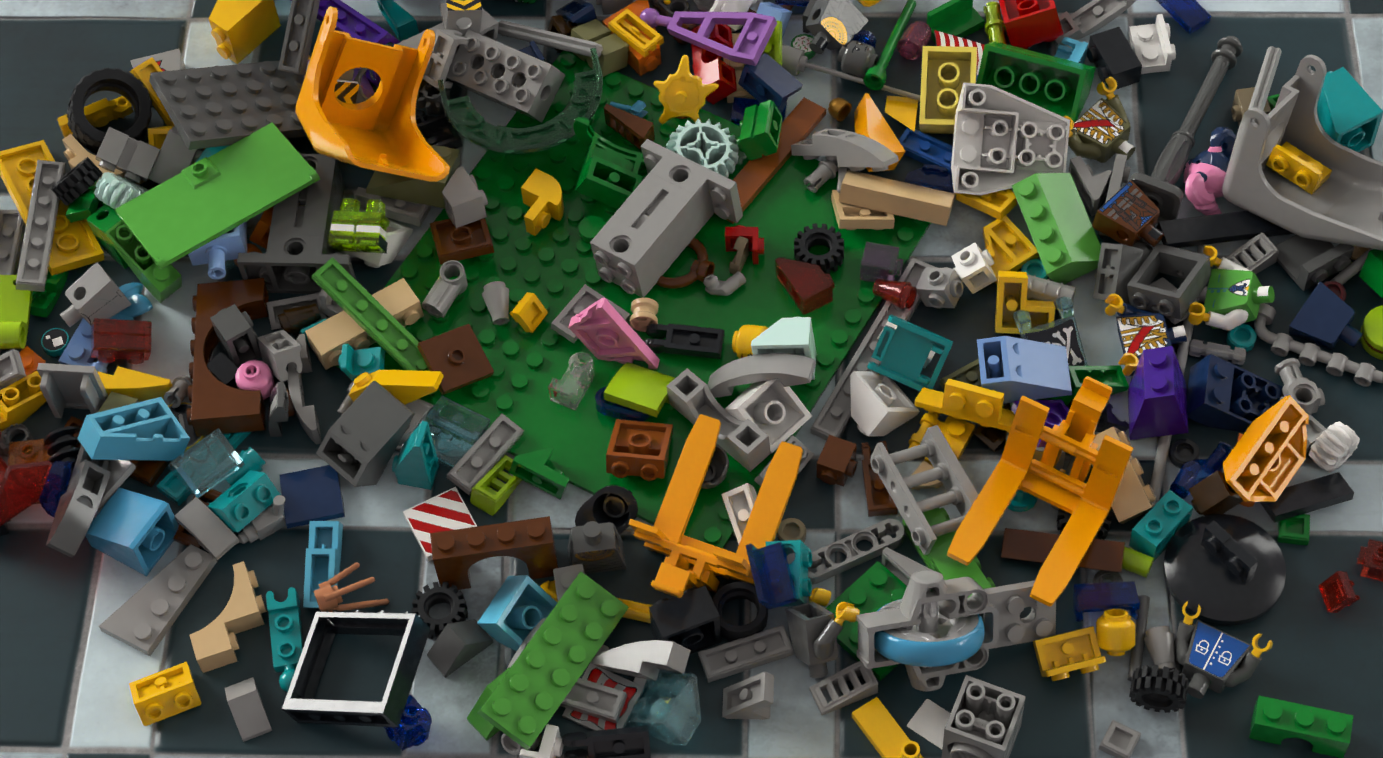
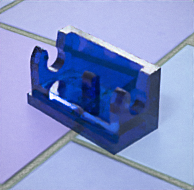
M1135 581L1074 584L1073 611L1077 622H1083L1082 612H1101L1114 608L1129 610L1130 615L1134 619H1138L1137 610L1140 607Z

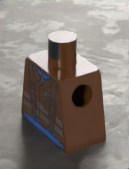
M1131 180L1097 210L1092 227L1127 246H1133L1143 238L1155 247L1164 237V233L1155 227L1160 215L1159 208Z

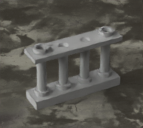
M938 425L927 428L920 445L892 454L887 452L882 442L876 444L870 458L871 467L875 473H878L908 526L913 542L919 546L923 555H927L930 553L938 536L958 529L978 497V493ZM925 456L934 467L933 469L902 478L895 465ZM931 481H942L947 490L946 493L918 502L915 501L909 488ZM951 503L956 505L961 517L933 526L929 525L923 515V512Z

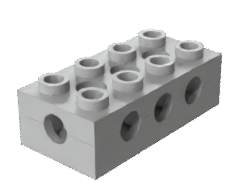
M468 29L465 38H469V41L466 45H460L446 78L466 90L542 123L565 74L547 62Z

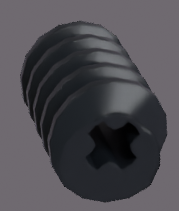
M79 426L59 428L45 437V443L48 445L47 454L51 456L49 464L53 467L51 475L55 478L53 486L56 489L65 491L68 489L80 447H76V445L81 443L77 439L78 437H74L75 434L80 433L81 428Z

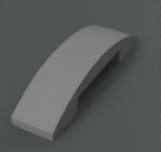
M1092 0L1071 15L1066 11L1059 16L1064 35L1058 37L1055 42L1058 46L1065 45L1061 43L1064 37L1079 40L1092 34L1122 14L1136 0Z
M300 334L296 341L301 345L302 350L299 352L303 367L301 373H298L294 362L288 364L289 393L304 431L315 444H321L319 419L314 405L305 406L301 374L312 372V364L305 334Z
M785 353L747 356L729 362L710 375L707 385L714 398L732 395L734 387L737 385L780 379L784 387L807 384L811 382L816 362L813 358Z

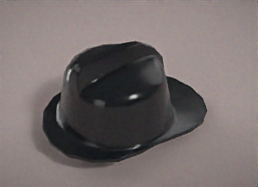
M617 485L605 486L580 507L576 514L575 525L584 526L590 521H595L599 524L611 522L614 523L620 535L630 526V519L635 520L637 518V501L632 492L624 487Z

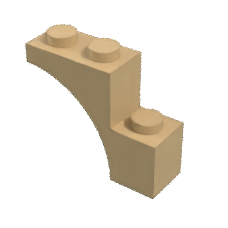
M244 561L232 565L234 570V586L224 610L209 625L189 635L196 660L203 673L237 662L234 650L240 648L235 634L264 625L261 613L267 612L262 596H256L254 588L259 587L254 570L248 571Z

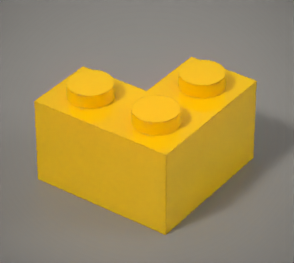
M998 271L995 313L996 333L1024 334L1054 327V302L1027 300V272Z

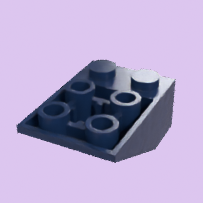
M1209 354L1190 367L1187 390L1188 418L1207 427L1245 433L1256 418L1280 401L1282 386Z

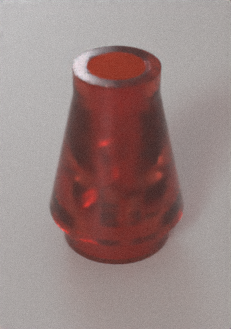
M877 279L873 286V294L880 296L900 309L913 306L917 296V289L910 282Z

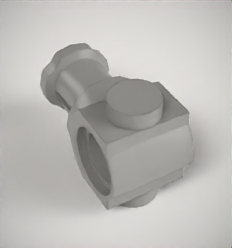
M1289 358L1283 360L1275 366L1274 371L1281 377L1284 384L1282 388L1284 397L1290 395L1307 414L1312 415V413H1316L1318 407L1325 404L1322 389L1317 388L1314 382L1302 376L1298 359Z

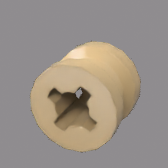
M642 297L631 302V312L633 314L630 317V326L633 329L646 332L649 324H658V318L655 316L659 308L657 301Z

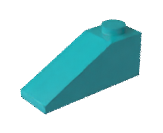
M422 421L404 442L399 455H395L392 463V472H395L398 484L432 490L439 462L429 424L426 421Z

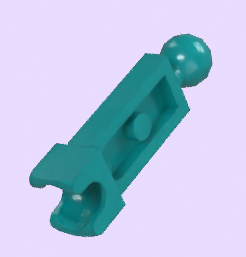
M293 587L288 589V597L283 602L276 601L272 591L266 593L273 668L275 672L284 671L280 675L279 685L285 692H288L304 647L300 600L297 590Z

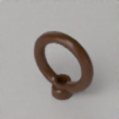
M693 238L687 246L695 251L697 260L693 262L690 272L676 278L661 276L655 285L668 289L686 287L697 280L703 282L707 276L713 275L715 264L708 261V253L705 246L698 239Z

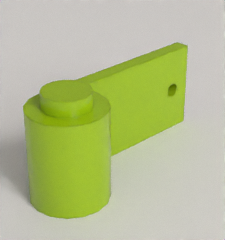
M0 275V349H24L27 342L33 291L17 290L16 285H14L17 275Z

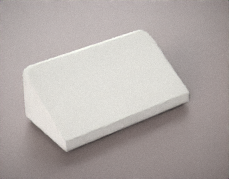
M748 483L721 494L738 544L741 541L757 498L754 487Z

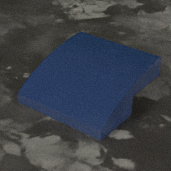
M330 465L280 475L281 493L285 497L284 515L287 529L308 525L310 521H327L345 517L339 473Z

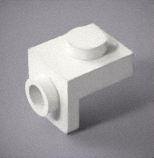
M547 724L539 752L521 749L519 757H561L564 745L559 727Z

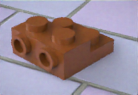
M616 419L606 453V473H612L617 478H624L627 475L641 476L647 481L664 478L669 461L673 424Z

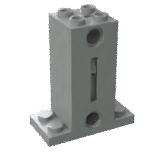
M646 139L641 145L648 175L590 242L599 276L608 283L613 282L621 286L627 293L636 294L643 298L714 213L724 220L729 219L735 223H738L743 217L737 183L649 139Z

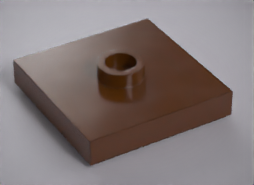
M485 218L458 228L454 226L451 219L430 223L440 265L450 260L459 261L494 253Z
M470 324L418 343L417 347L429 371H441L444 375L438 387L442 395L488 378L494 373Z

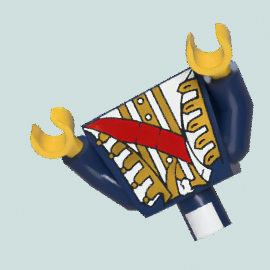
M1112 293L1104 300L1105 303L1109 304L1105 308V313L1108 316H1113L1116 312L1118 314L1116 317L1117 330L1124 354L1118 364L1125 365V368L1122 370L1125 376L1134 375L1143 350L1168 347L1173 344L1187 342L1184 325L1167 328L1163 314L1138 309L1123 303V299L1118 294Z

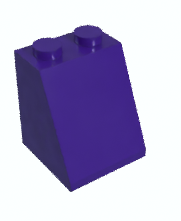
M1173 346L1147 349L1142 352L1128 388L1130 440L1188 433L1186 382Z

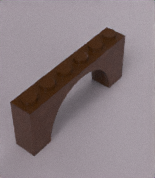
M264 278L197 284V295H194L192 299L196 317L191 319L195 340L190 341V350L192 357H194V362L189 363V373L193 383L188 386L189 401L192 402L191 408L187 409L188 425H193L196 436L265 430L266 406L261 391L241 390L230 387L215 378L207 368L213 350L219 342L210 317L233 304L237 306L241 313L246 311L251 320L268 317L266 302H269V293Z

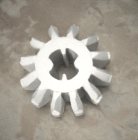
M1340 421L1335 422L1316 438L1315 443L1311 445L1309 456L1319 467L1332 472L1352 456L1354 450L1357 449L1360 438L1349 426L1344 425Z

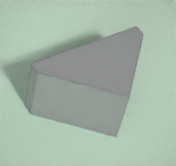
M253 677L225 688L227 702L243 742L272 731Z

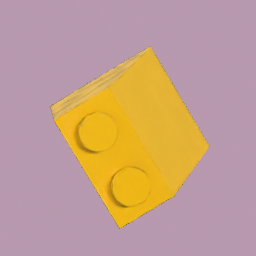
M217 0L209 17L212 28L211 34L216 40L217 52L224 59L229 58L236 64L240 63L281 26L274 0Z

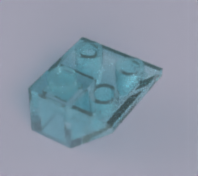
M659 672L657 681H649L646 692L633 706L632 714L627 722L633 727L648 726L649 735L668 745L686 746L702 721L697 676L693 673Z

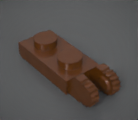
M879 441V443H880V442L883 443V445L885 446V448H886V450H887V452H888L887 442H886V441ZM868 442L861 443L862 472L868 517L898 514V509L878 473H875L871 467V451Z

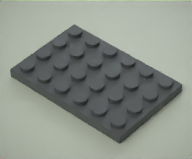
M280 60L150 73L149 82L188 150L232 145L271 122L286 139L307 137L295 112L305 75L278 70Z

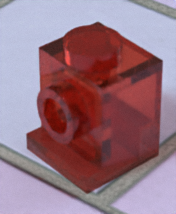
M1369 539L1366 547H1360L1357 564L1362 565L1360 576L1383 581V542Z

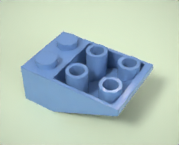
M1010 336L977 339L981 385L983 388L1005 393L1003 404L1020 401L1022 395L1032 400L1072 395L1066 346Z

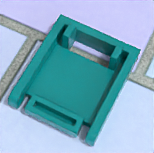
M889 315L887 321L897 325V328L885 325L871 356L881 361V364L878 365L875 362L869 361L867 368L918 391H921L924 387L933 389L953 341L896 316ZM930 351L941 354L931 378L920 373Z

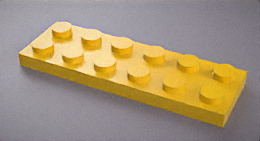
M44 140L0 151V176L25 225L37 161H55ZM61 200L48 268L51 275L104 260V252L87 220L84 219L71 223L65 216L69 205L66 206Z

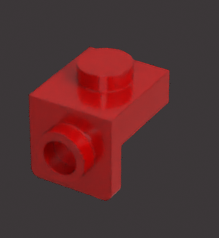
M741 225L725 227L726 252H737L736 249H733L739 236L747 238L749 252H752L753 264H759V254H764V238H759V228Z

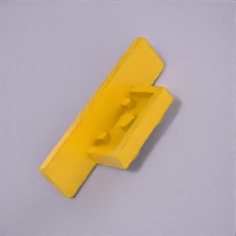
M953 379L947 380L944 392L925 387L922 388L914 403V406L923 408L928 412L946 414L955 419L968 420L984 427L1005 430L1008 433L1015 416L1011 410L1002 408L1005 393Z

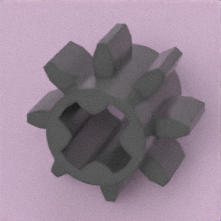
M429 83L424 86L423 90L419 89V108L426 107L427 115H440L445 108H450L449 99L451 96L449 89L435 88Z

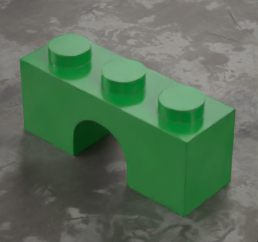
M1259 695L1253 710L1249 739L1280 745L1283 739L1299 738L1312 744V752L1344 758L1350 744L1354 715Z

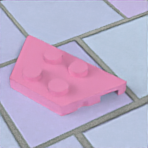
M601 298L571 318L568 328L597 359L617 361L622 364L627 362L633 363V360L646 362L649 369L658 368L660 359L606 298Z

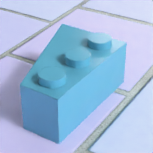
M162 397L86 415L77 439L92 460L181 461L190 437Z

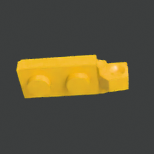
M124 96L110 101L104 98L84 107L86 119L95 128L103 127L109 121L117 120L119 117L124 118L134 112L131 103ZM67 114L58 117L57 121L64 138L73 134L68 126Z

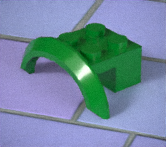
M578 117L573 125L574 132L588 149L575 191L615 209H619L642 181L643 176L638 175L639 169H646L643 154L620 147L604 139L593 130L589 119Z

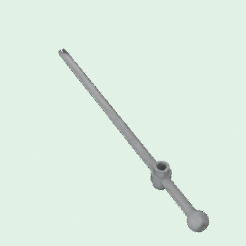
M1212 244L1199 245L1197 253L1205 255L1203 253L1204 247ZM1208 286L1204 287L1194 302H1205ZM1188 318L1184 319L1182 324L1185 328L1187 342L1178 343L1176 353L1183 376L1194 327ZM1172 435L1160 436L1150 482L1156 497V501L1153 502L1154 506L1160 498Z

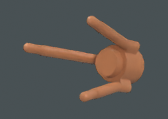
M358 562L328 581L318 584L320 588L313 591L321 612L376 607L389 604V600L380 599L338 605V603L343 602L342 595L375 582V578L370 577L338 589L337 585L331 587L359 568L360 564Z

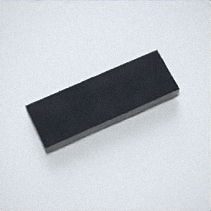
M1337 472L1286 487L1276 502L1260 503L1275 523L1352 500L1354 491L1342 475Z

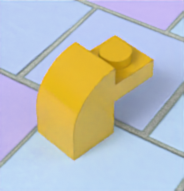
M536 168L521 187L523 203L531 207L524 215L526 232L534 236L542 228L547 227L551 217L560 221L564 214L562 189L559 182L551 175Z

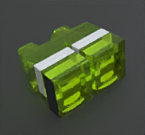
M343 198L340 211L334 210L328 243L336 251L360 252L361 250L368 253L387 254L388 243L385 241L386 228L389 227L390 221L385 217V204L381 200L370 199L368 200L366 212H359L360 202L358 200Z

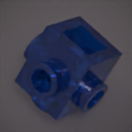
M411 694L408 696L399 727L384 728L389 739L395 741L403 751L412 746H419L428 739L432 719L428 710L422 708Z

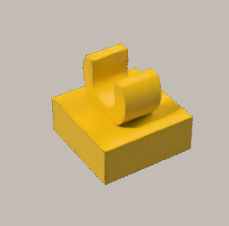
M527 292L509 314L516 323L521 325L525 332L533 333L548 314V311L534 293Z

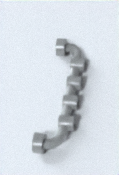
M1260 304L1258 316L1254 320V329L1261 340L1272 344L1271 351L1275 355L1285 357L1291 351L1300 354L1298 360L1305 366H1314L1316 361L1328 364L1326 371L1333 376H1342L1344 371L1355 374L1354 381L1361 386H1370L1372 381L1383 383V372L1376 370L1369 363L1359 364L1348 360L1341 353L1331 354L1321 350L1319 346L1313 343L1303 344L1293 340L1288 334H1275L1268 331L1265 325L1272 324L1276 310L1268 304Z

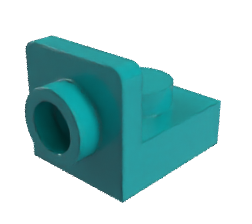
M343 344L342 354L338 359L341 371L354 381L357 376L364 372L370 374L379 369L384 370L385 351L382 347L354 350L349 344Z

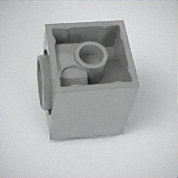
M966 675L944 729L941 758H1009L1021 727L1026 696Z

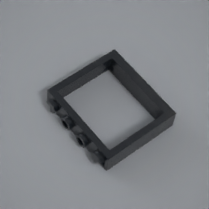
M338 610L316 612L282 710L297 723L399 727L431 628L421 619L420 615L411 614L409 611L404 613H391L384 610L378 613H367L362 610H355L354 612H341ZM336 634L403 636L382 702L313 699Z

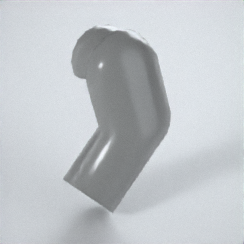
M737 271L726 281L718 280L717 276L709 275L704 279L703 283L706 286L705 290L710 295L728 296L746 283V278L741 272Z

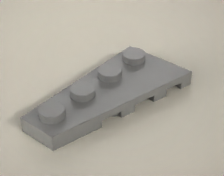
M189 545L99 625V628L102 632L151 656L215 566L217 560L211 554L193 545Z

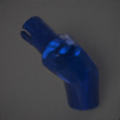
M1220 442L1208 459H1197L1183 464L1170 485V490L1180 498L1185 499L1190 494L1189 488L1217 470L1222 472L1223 462L1233 448L1225 442Z

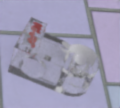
M577 352L570 357L569 367L561 380L553 378L548 385L551 401L576 410L595 377L591 355L585 352Z

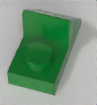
M554 447L515 456L509 471L510 474L558 499L562 498L570 480L559 469L546 466L551 458Z

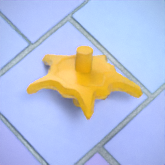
M687 55L682 56L675 74H669L665 81H654L653 83L660 92L659 101L664 107L659 122L664 124L675 117H690L696 122L699 118V109L705 105L706 96L719 87V84L716 83L702 84L700 77L692 75L689 70V57Z

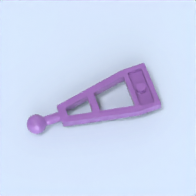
M646 8L639 17L652 28L657 26L667 27L669 34L733 62L753 66L757 65L777 25L775 17L752 12L675 11L673 17L660 15L654 8ZM682 24H701L697 34L681 27ZM715 24L744 25L733 49L708 39Z

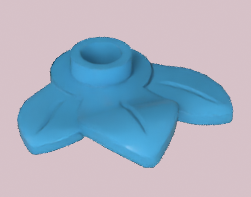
M128 283L119 287L131 305L108 319L112 325L119 324L128 329V331L133 330L134 317L153 309L151 302L141 295L144 288L143 284Z

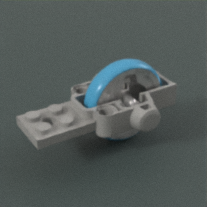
M917 571L911 575L902 599L892 601L882 606L876 612L856 615V621L858 622L857 657L867 669L905 664L913 688L920 691L938 690L943 686L946 675L982 668L988 661L989 649L1033 642L1034 640L1056 635V601L1049 607L1031 598L1030 593L1035 580L983 589L970 577L944 580L943 575L937 571ZM1031 607L1030 614L1025 618H1020V613L1024 608ZM984 613V618L982 620V617L979 614Z

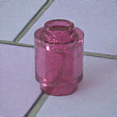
M915 21L907 27L897 43V49L901 56L911 60H916L921 56L923 46H927L931 40L932 31L929 25L922 21Z

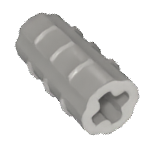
M1027 274V300L1053 301L1055 309L1070 311L1076 287Z

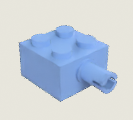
M247 221L189 253L192 265L208 264V276L210 278H224L226 275L225 261L237 259L238 253H247Z

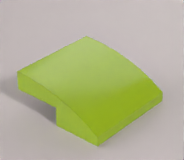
M627 362L619 369L604 391V400L657 417L664 403H669L666 386L675 378Z

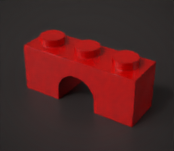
M701 24L691 31L697 34ZM715 24L708 39L733 49L731 28L728 25ZM691 44L694 76L700 77L702 84H719L718 89L707 95L705 100L715 104L737 91L735 69L720 60L721 56Z

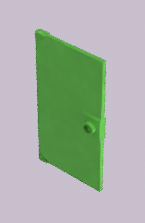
M273 122L214 155L208 158L205 157L188 166L181 173L121 205L115 211L161 270L319 181L320 177L314 168L307 163Z

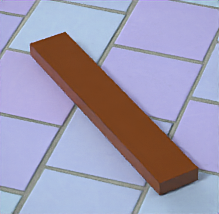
M804 97L782 122L777 153L767 156L763 154L761 158L750 160L733 179L737 183L742 213L791 157V145L806 139L826 116L825 108Z

